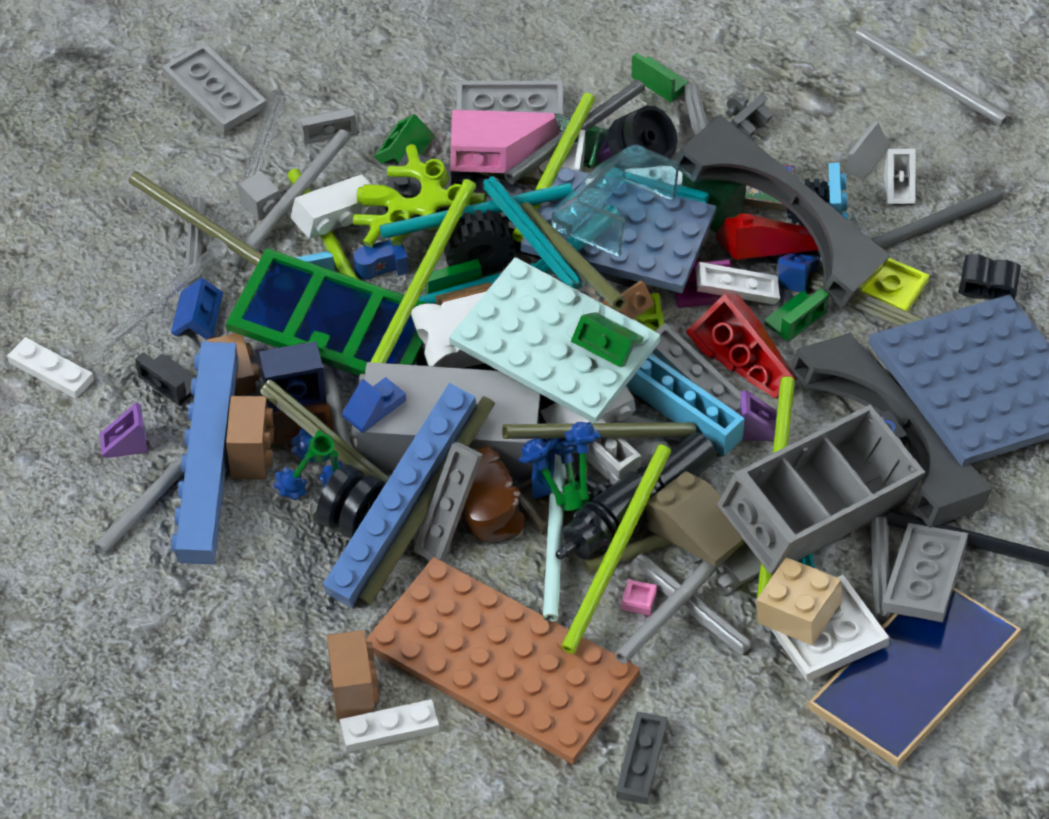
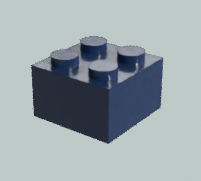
M317 341L259 351L263 385L267 381L273 380L303 406L326 402L323 366ZM267 399L268 408H272L273 411L280 410Z

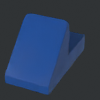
M798 252L780 257L778 261L779 286L799 293L801 291L806 292L810 273L818 269L820 258Z
M387 377L374 386L363 379L343 410L342 417L361 433H364L406 401V393Z

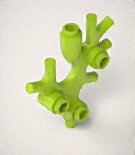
M412 144L406 147L409 160L407 165L388 166V177H411L420 181L421 191L413 198H405L395 189L385 185L364 184L363 187H358V203H362L363 206L388 207V212L384 215L354 214V225L371 227L363 240L366 246L372 248L381 235L379 225L410 219L414 215L424 216L433 214L439 208L451 206L461 185L454 184L447 190L443 189L449 181V175L441 160L430 159L424 164L419 158L416 145ZM473 193L466 206L486 202V193ZM438 227L430 228L428 230L433 231L436 230ZM411 233L391 237V244L401 246L403 237H408Z

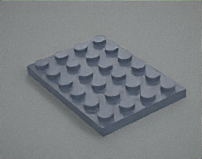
M561 167L552 186L571 183L573 196L541 203L537 211L567 239L608 205H613L620 212L619 219L578 252L599 272L637 282L642 281L648 285L683 293L715 216L716 206ZM523 238L521 251L540 256L530 243Z

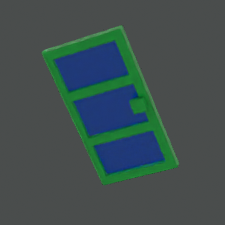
M266 248L226 322V330L277 348L317 341L323 364L360 376V374H365L367 362H370L404 295ZM418 300L415 307L429 303ZM411 315L386 362L387 364L414 365L424 346L423 341L418 336Z

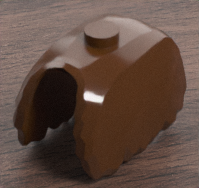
M490 446L473 449L483 454L460 518H462L469 531L482 542L494 543L514 538L524 529L523 523L526 521L524 514L518 512L520 492L516 487H513V478L510 476V471L506 469L505 464L499 461L501 458L499 453L492 450Z

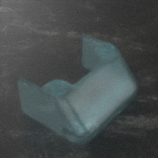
M639 145L627 147L599 164L553 209L551 225L560 232L619 257L622 254L625 218L604 210L607 198L624 181H627L673 201L676 198L679 162Z

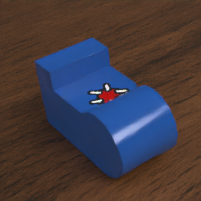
M390 239L375 243L372 248L363 246L354 253L355 273L361 279H372L378 274L395 270L398 276L409 273L408 257L403 243L401 246H394L391 244Z

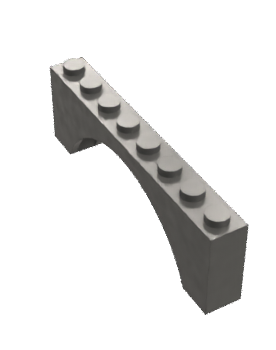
M721 114L681 148L673 163L678 170L693 182L726 180L745 184L772 196L790 209L808 229L819 249L824 271L822 289L842 307L849 303L881 271L891 256Z
M851 333L797 349L790 369L806 389L831 392L852 399L864 406L871 405L878 414L888 410L892 412L906 432V441L913 450L918 464L925 471L921 478V488L912 509L929 528L983 509L993 488L971 464L965 466L959 464L913 401Z

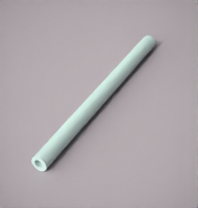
M555 454L553 479L561 492V486L565 484L566 467L565 464H562L561 456ZM552 492L549 497L543 619L556 622L559 614L561 560L556 557L555 553L562 546L564 508L563 504L557 505L555 495Z

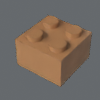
M231 396L226 438L231 479H267L268 467H273V450H270L271 444H275V433L272 426L273 409L268 408L266 396Z
M364 630L328 634L327 644L337 722L340 721L339 719L374 712V704H380L372 641L366 642Z

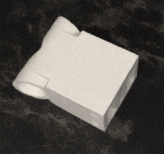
M486 292L443 302L441 306L437 304H422L412 310L411 316L416 331L426 345L424 354L428 366L464 368L484 364V362L451 345L449 336Z

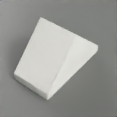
M887 149L884 170L887 204H915L916 149Z

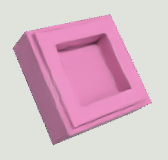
M628 579L621 601V610L651 616L658 585Z

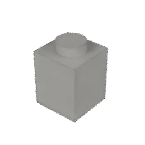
M261 171L238 183L240 202L258 221L265 218L280 200L279 189Z

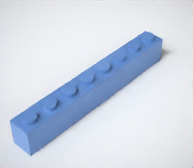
M201 342L200 353H195L194 368L198 372L197 378H192L191 394L195 396L194 403H189L188 420L191 421V427L185 430V446H188L187 454L182 455L181 470L185 472L184 481L180 480L178 484V498H182L181 507H176L175 525H178L177 534H172L171 550L176 552L179 563L215 565L228 456L226 438L231 396H235L239 362L236 343Z
M449 382L324 581L323 587L327 595L350 608L354 607L359 594L450 450L452 443L455 442L476 408L475 396Z

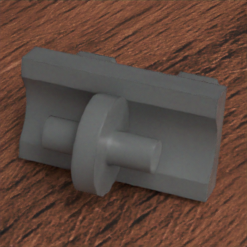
M763 93L748 106L746 104L749 103V100L745 96L742 98L732 96L727 100V116H735L731 123L748 138L757 130L749 121L750 119H753L760 127H763L773 116L771 111L764 105L768 98Z

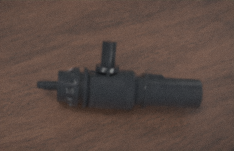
M694 432L671 449V454L650 498L685 471L697 477L716 462L717 454L715 448L704 435ZM644 464L638 468L637 472L627 473L612 485L607 482L599 484L587 475L588 502L574 513L572 522L563 528V536L566 543L556 551L555 555L558 559L562 560L573 552L582 559H588L595 553H605L608 550L648 465ZM580 471L576 473L575 482H579V485ZM646 506L634 531L647 522Z

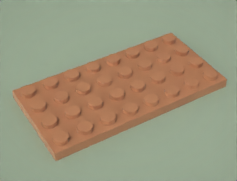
M435 557L430 560L366 639V642L372 641L373 652L376 656L572 765L640 675V667L630 662L626 664L620 663L612 652L582 637L575 654L566 653L561 649V645L569 629L556 622L543 619V615Z

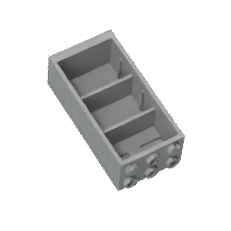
M367 362L365 374H360L359 383L364 379L374 386L387 377L406 393V401L364 433H361L352 425V437H355L353 448L377 468L395 470L450 382L475 396L476 405L482 396L488 397L495 402L493 409L469 448L479 449L484 446H490L492 450L499 453L501 457L499 461L505 464L512 478H532L533 463H519L518 461L522 456V446L532 439H503L502 426L503 424H541L542 394L500 371Z
M868 405L735 472L717 506L771 575L777 571L786 557L798 561L868 524L874 517L879 518L888 513L889 510H894L905 504L925 471L905 448L900 438L884 422V419L879 416L871 405Z

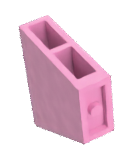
M452 110L450 171L507 172L558 135L559 113Z

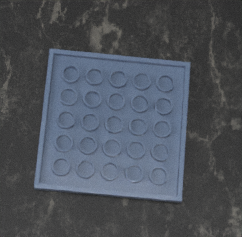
M1011 295L870 335L868 343L961 466L1049 439V343Z

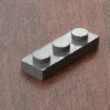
M636 712L616 790V798L647 805L668 717Z

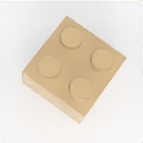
M786 557L756 599L758 623L813 646L842 603L841 579Z

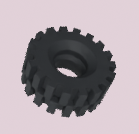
M475 210L473 215H470L469 212L464 213V218L459 219L444 249L448 266L478 259L481 265L482 276H487L488 271L497 272L498 266L505 267L507 265L506 259L511 260L513 258L512 252H515V243L507 219L505 217L502 218V215L498 212L493 215L492 210H486L485 213H482L481 210Z

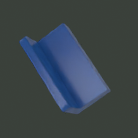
M203 278L182 290L171 333L177 336L190 328L205 339L213 336L223 292Z

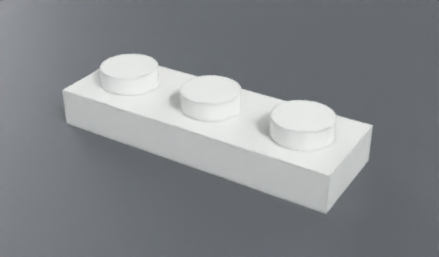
M699 262L695 268L698 292L721 296L724 293L739 294L744 300L776 305L780 299L778 276Z
M26 337L7 355L10 364L75 399L94 381L92 372Z
M432 699L339 719L347 752L439 732V723Z

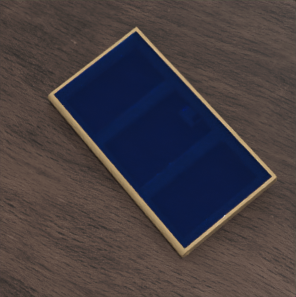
M953 588L943 622L894 613L881 626L889 636V646L842 666L807 702L808 709L898 768L1021 636V628L956 588Z

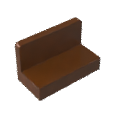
M327 402L304 406L333 430L330 407ZM273 411L276 444L291 442V439L296 437L299 430L303 428L283 411Z

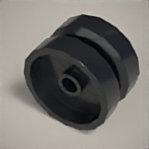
M645 105L614 120L609 127V150L614 160L625 170L630 167L657 166L671 159L677 149L678 139L675 126L671 118L656 106Z
M349 464L342 465L330 477L321 493L316 511L317 521L332 530L339 529L343 536L351 539L386 483L371 475L365 476L361 470Z

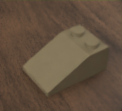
M687 471L649 498L646 504L648 530L714 566L718 565L745 543L717 506L721 495L708 482Z

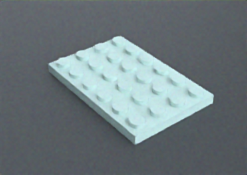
M515 257L449 336V342L458 349L583 418L597 423L659 344L660 334ZM592 312L599 313L644 337L642 343L633 346L624 367L620 368L570 342L581 315Z

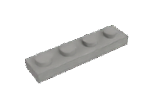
M666 323L655 331L660 334V342L652 351L653 354L735 412H739L741 393Z
M459 442L452 443L413 552L429 560L435 557L444 562L483 454Z

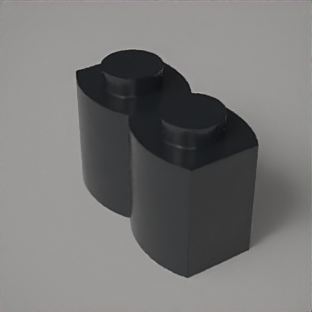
M979 254L965 255L958 293L969 298H987L988 300L1011 295L1015 300L1021 265L1010 260H992Z

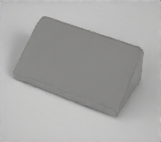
M872 122L848 153L847 173L860 179H865L887 151L889 145L879 122Z

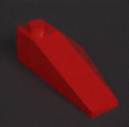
M746 213L738 214L737 217L726 218L716 232L718 242L735 260L819 250L806 227Z
M724 293L686 331L702 353L716 359L727 369L735 371L773 398L779 397L780 380L782 377L788 376L794 378L795 381L797 380L756 315L739 294Z

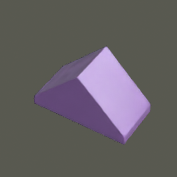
M747 390L742 391L739 415L745 418L742 441H774L777 410Z
M137 402L100 432L101 453L103 457L110 458L148 452L141 404Z

